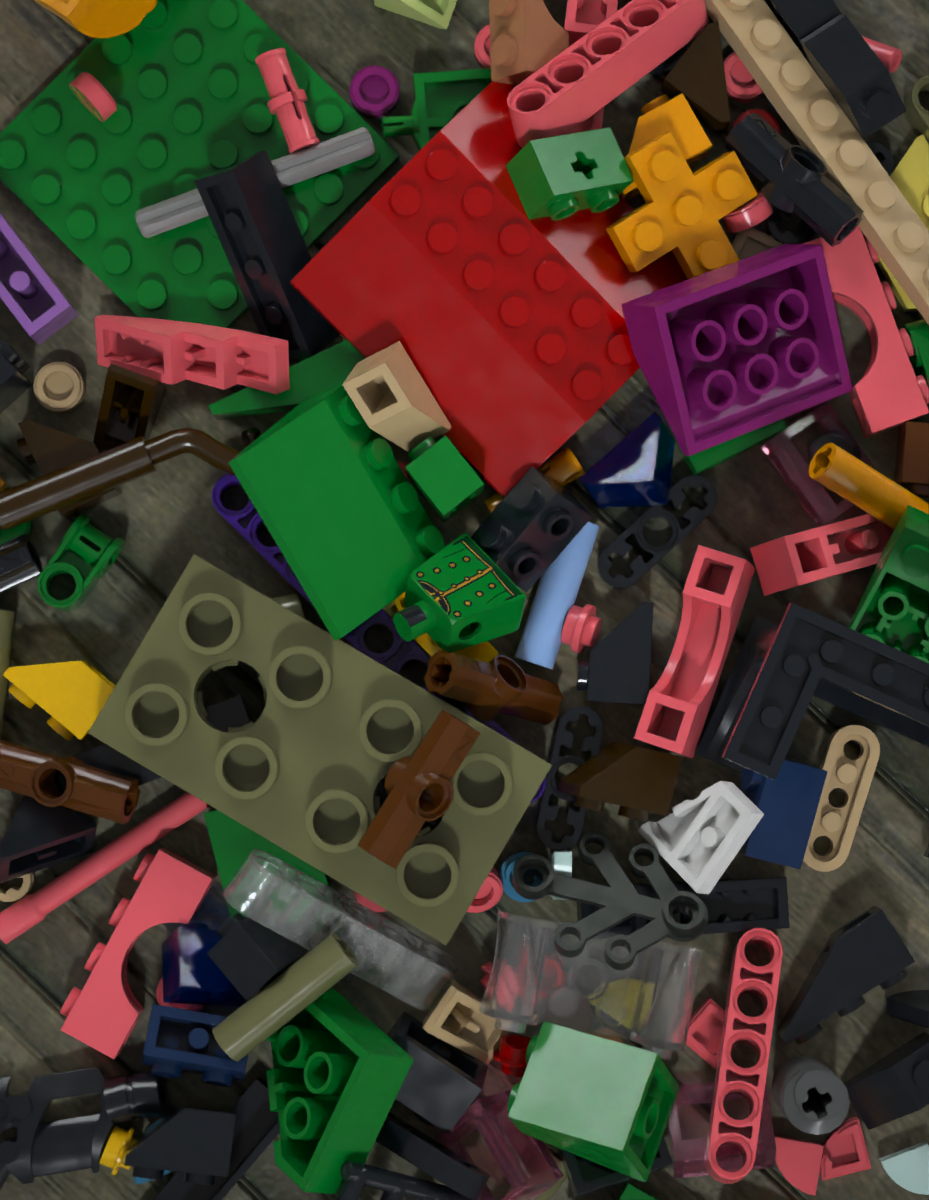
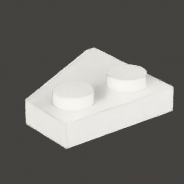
M719 781L703 790L698 798L685 800L673 807L672 814L657 822L648 821L641 825L638 832L656 848L658 853L696 893L709 894L764 816V813L733 782Z

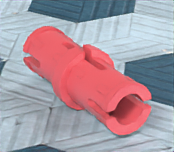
M277 48L257 56L255 63L260 70L270 100L267 102L268 109L271 114H276L289 148V154L318 144L320 141L316 136L304 104L308 100L305 90L298 88L286 56L285 48Z

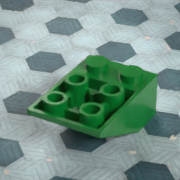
M908 505L880 557L848 628L929 663V514Z

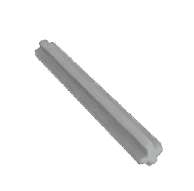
M361 127L272 160L271 163L281 187L285 188L369 157L375 153V146L368 129ZM197 188L137 210L135 213L138 228L145 238H150L209 216Z

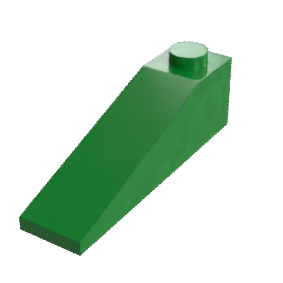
M345 340L290 366V389L276 395L246 387L208 406L217 420L288 412L303 400L344 382L355 365L365 358Z

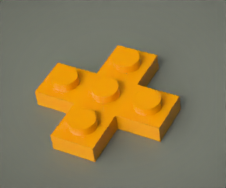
M665 132L624 157L634 182L646 203L607 227L606 231L630 273L640 271L671 250L687 279L739 261L718 220L758 194L735 151L724 153L692 173L671 132Z

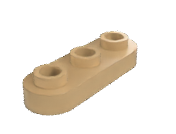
M846 725L840 727L831 735L820 766L821 769L828 772L803 858V863L814 870L821 872L833 871L839 868L849 855L880 756L878 738L870 729L864 726ZM850 740H855L860 745L861 751L857 758L851 760L844 754V745ZM835 788L842 789L846 796L845 802L839 807H833L828 800L829 793ZM820 836H826L830 841V849L824 855H818L813 849L815 839Z

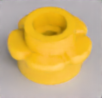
M116 1125L113 1128L99 1164L113 1169L111 1175H116L119 1167L127 1170L131 1168V1166L122 1164V1156L124 1151L138 1141L132 1138L135 1132L133 1128H130L129 1131Z

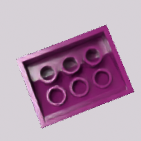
M786 243L621 304L633 354L683 454L686 456L694 455L853 391L822 245Z

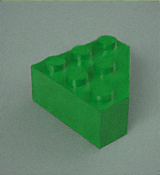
M331 987L265 1040L271 1042L273 1068L267 1070L266 1074L270 1111L278 1112L280 1140L273 1142L275 1164L303 1192L339 1194L344 1182L340 1173L343 1163L345 1161L365 1164L414 1059Z

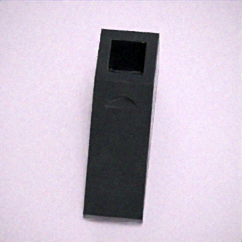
M873 906L830 935L776 1031L786 1044L792 1040H795L797 1044L808 1041L823 1029L820 1022L836 1012L840 1017L850 1014L865 1003L862 995L880 985L882 990L890 988L908 975L905 968L914 963L915 960L882 909Z

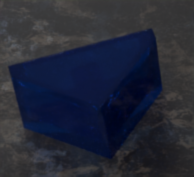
M654 412L579 479L600 508L668 505L675 441L662 419Z

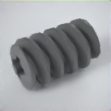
M805 1056L792 1058L780 1066L773 1080V1096L775 1103L793 1126L804 1133L820 1135L830 1133L842 1124L848 1115L850 1100L847 1088L837 1075L817 1059ZM810 1088H815L812 1091L813 1100L811 1102L806 1103V1101L808 1100V1094L806 1091H808Z

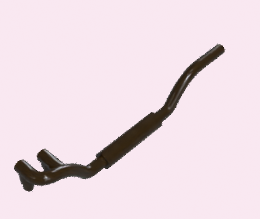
M257 427L241 432V439L245 448L261 436V432ZM192 428L172 430L145 441L143 436H139L120 446L18 486L0 491V527L5 531L155 472L156 464L185 453L193 454L209 465L236 476L228 462L238 455L240 451L217 441L204 431Z

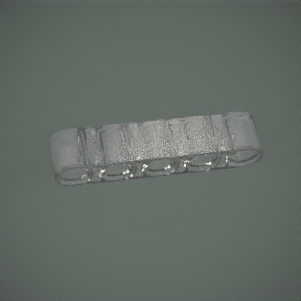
M255 849L251 851L223 891L227 902L238 912L308 950H312L330 934L335 932L347 943L358 959L359 966L350 973L423 1011L430 1010L459 971V967L454 959L441 948L262 850Z

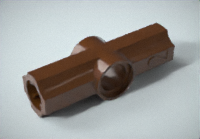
M439 650L428 660V670L424 677L429 693L464 702L470 712L483 721H491L500 713L548 725L559 715L558 709L563 699L558 684L526 675L514 660L505 655H497L489 663L453 652L449 653Z
M442 709L413 757H403L396 761L389 769L384 785L388 797L358 846L383 863L396 869L425 821L429 822L438 819L450 807L454 795V789L450 781L480 732Z
M0 740V788L33 797L38 803L46 807L60 805L121 824L129 822L133 811L137 808L140 795L137 779L86 765L83 760L77 757H58ZM57 770L63 773L67 781L64 793L57 788L55 783Z

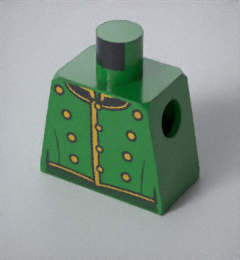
M465 533L411 572L406 587L405 609L395 613L393 621L398 634L405 641L409 642L427 633L443 651L452 653L518 630L526 596L472 538Z

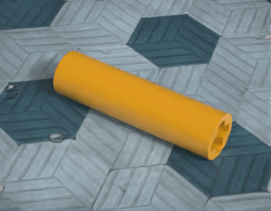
M830 442L823 445L810 462L808 472L812 479L894 530L908 505L929 514L928 502L834 443Z

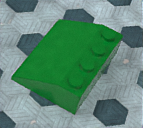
M343 382L303 400L228 462L334 641L344 637L406 592L407 581L411 572L446 547L440 531L434 527L420 503L415 488L408 482L395 460L390 445L380 434L368 427L343 387Z

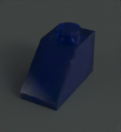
M204 923L183 924L162 943L163 1002L241 1007L247 1002L207 955V952L221 939L216 933L217 930L209 929V926Z

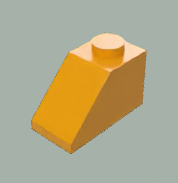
M683 93L671 100L667 94L659 96L641 108L643 115L638 118L628 154L660 134L671 132L689 166L708 156L712 144ZM633 181L620 195L628 201L639 195L640 191Z

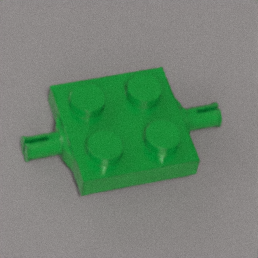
M491 68L413 73L414 105L411 115L382 116L383 138L413 135V140L420 151L492 82Z

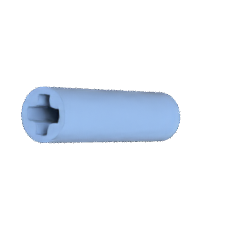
M587 522L541 575L515 658L553 670L562 643L563 625L570 608L575 604L600 528L598 525Z

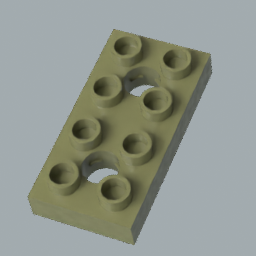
M195 554L192 556L88 731V734L446 946L552 767V764L340 639L334 641L330 633ZM238 661H242L253 667L260 674L258 679L263 688V701H266V705L262 715L255 723L251 721L243 726L228 727V731H225L215 726L207 718L208 713L203 704L201 688L205 678L212 670L215 672L226 666H238ZM443 709L479 731L480 734L450 781L454 789L450 807L433 829L428 826L418 832L395 869L367 853L358 844L380 810V797L376 796L380 782L396 761L407 756L413 757Z

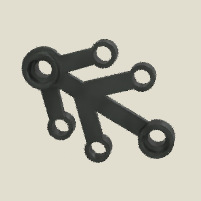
M590 831L582 836L579 843V857L585 864L595 866L607 886L555 874L551 862L538 854L525 855L514 865L513 887L523 898L537 900L548 894L601 908L576 923L566 922L557 928L554 945L557 952L564 957L572 958L580 955L585 948V942L632 916L653 920L628 936L619 934L607 941L604 953L606 963L615 970H625L634 963L636 954L667 937L678 942L692 941L705 931L708 923V910L704 902L691 892L677 890L659 863L658 851L647 843L637 844L630 850L628 868L634 876L646 878L658 899L638 894L609 850L610 843L608 838L598 831ZM590 843H597L603 848V851L599 854H591L585 847ZM639 855H645L653 863L649 866H640L635 862V858ZM528 876H537L541 879L542 883L537 887H530L523 880ZM685 913L690 917L691 922L679 924L675 922L673 915ZM565 934H574L580 941L576 945L568 946L562 942L561 937ZM622 946L629 951L630 955L623 959L617 958L612 954L611 950L614 947Z

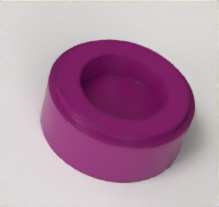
M374 65L362 68L354 75L350 83L351 102L354 108L367 118L378 119L382 118V116H387L396 108L399 102L400 91L398 81L391 71L382 66Z

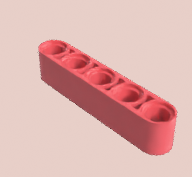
M632 0L514 87L507 97V103L516 141L519 146L523 148L531 140L568 134L696 38L709 22L706 1Z
M753 928L745 932L739 939L732 955L704 1156L708 1174L715 1181L723 1184H733L742 1180L753 1168L756 1158L783 956L782 944L778 936L765 928ZM751 943H759L766 947L770 953V963L765 966L752 965L745 957V946ZM743 993L756 994L762 1000L763 1013L757 1017L744 1015L737 1004L738 996ZM737 1043L750 1045L757 1055L755 1066L750 1068L737 1066L730 1056L731 1046ZM735 1093L744 1096L750 1105L749 1116L743 1120L730 1118L723 1108L725 1096ZM732 1145L741 1152L743 1164L739 1171L727 1172L718 1165L716 1161L718 1147Z

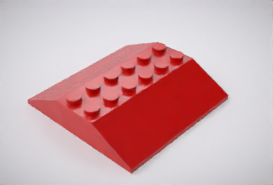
M492 81L389 180L289 283L364 358L398 341L401 342L452 426L450 431L441 436L444 437L446 435L463 458L504 499L531 466L535 468L540 467L640 368L632 351L621 304L688 279L672 250L638 272L630 273L606 231L607 227L635 210L620 194L618 195L619 202L602 212L592 213L589 208L578 210L573 215L557 221H553L550 216L529 220L506 168V165L522 149L516 141L507 103V97L515 86L513 84Z

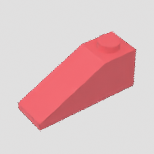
M865 514L783 536L751 547V554L764 596L878 564L894 529L872 515Z

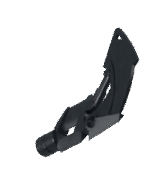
M97 1066L35 1076L29 1090L16 1095H11L8 1092L11 1076L0 1078V1133L12 1127L18 1129L17 1137H9L0 1143V1190L10 1172L23 1184L34 1183V1177L92 1168L93 1173H97L105 1145L114 1126L118 1122L167 1114L168 1096L164 1077L155 1075L151 1071L134 1073V1075L107 1078ZM91 1093L100 1094L102 1108L100 1114L44 1122L47 1111L54 1099Z

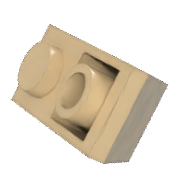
M400 341L358 362L342 384L368 427L406 451L415 448L430 436L434 439L450 431L452 427Z

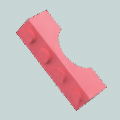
M859 226L840 244L835 246L828 244L822 237L804 243L822 245L834 302L842 304L853 311L862 321L869 336L870 358L868 366L861 379L852 387L853 391L848 392L864 438L898 427L906 421L912 422L928 414L929 410L926 405L929 403L928 385L921 374L915 376L909 357L914 355L912 342L905 328L898 329L892 314V310L896 309L893 291L887 281L880 282L874 266L875 263L879 262L878 253L866 236H863Z
M698 545L682 592L683 609L676 641L660 679L649 691L634 739L693 759L756 570L748 560Z
M165 847L159 849L155 856L147 853L133 877L134 880L140 883L133 898L130 901L123 897L109 921V924L116 928L107 945L98 942L86 962L84 969L91 972L82 990L74 986L60 1010V1014L67 1017L60 1030L115 1059L121 1053L145 1009L135 997L128 979V960L135 942L142 933L153 926L163 923H190L196 916L217 875Z

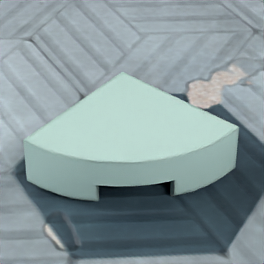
M552 849V852H550V862L554 873L572 878V851L570 849ZM550 895L552 900H568Z
M926 1141L878 1159L884 1171L899 1186L913 1193L929 1195V1145Z

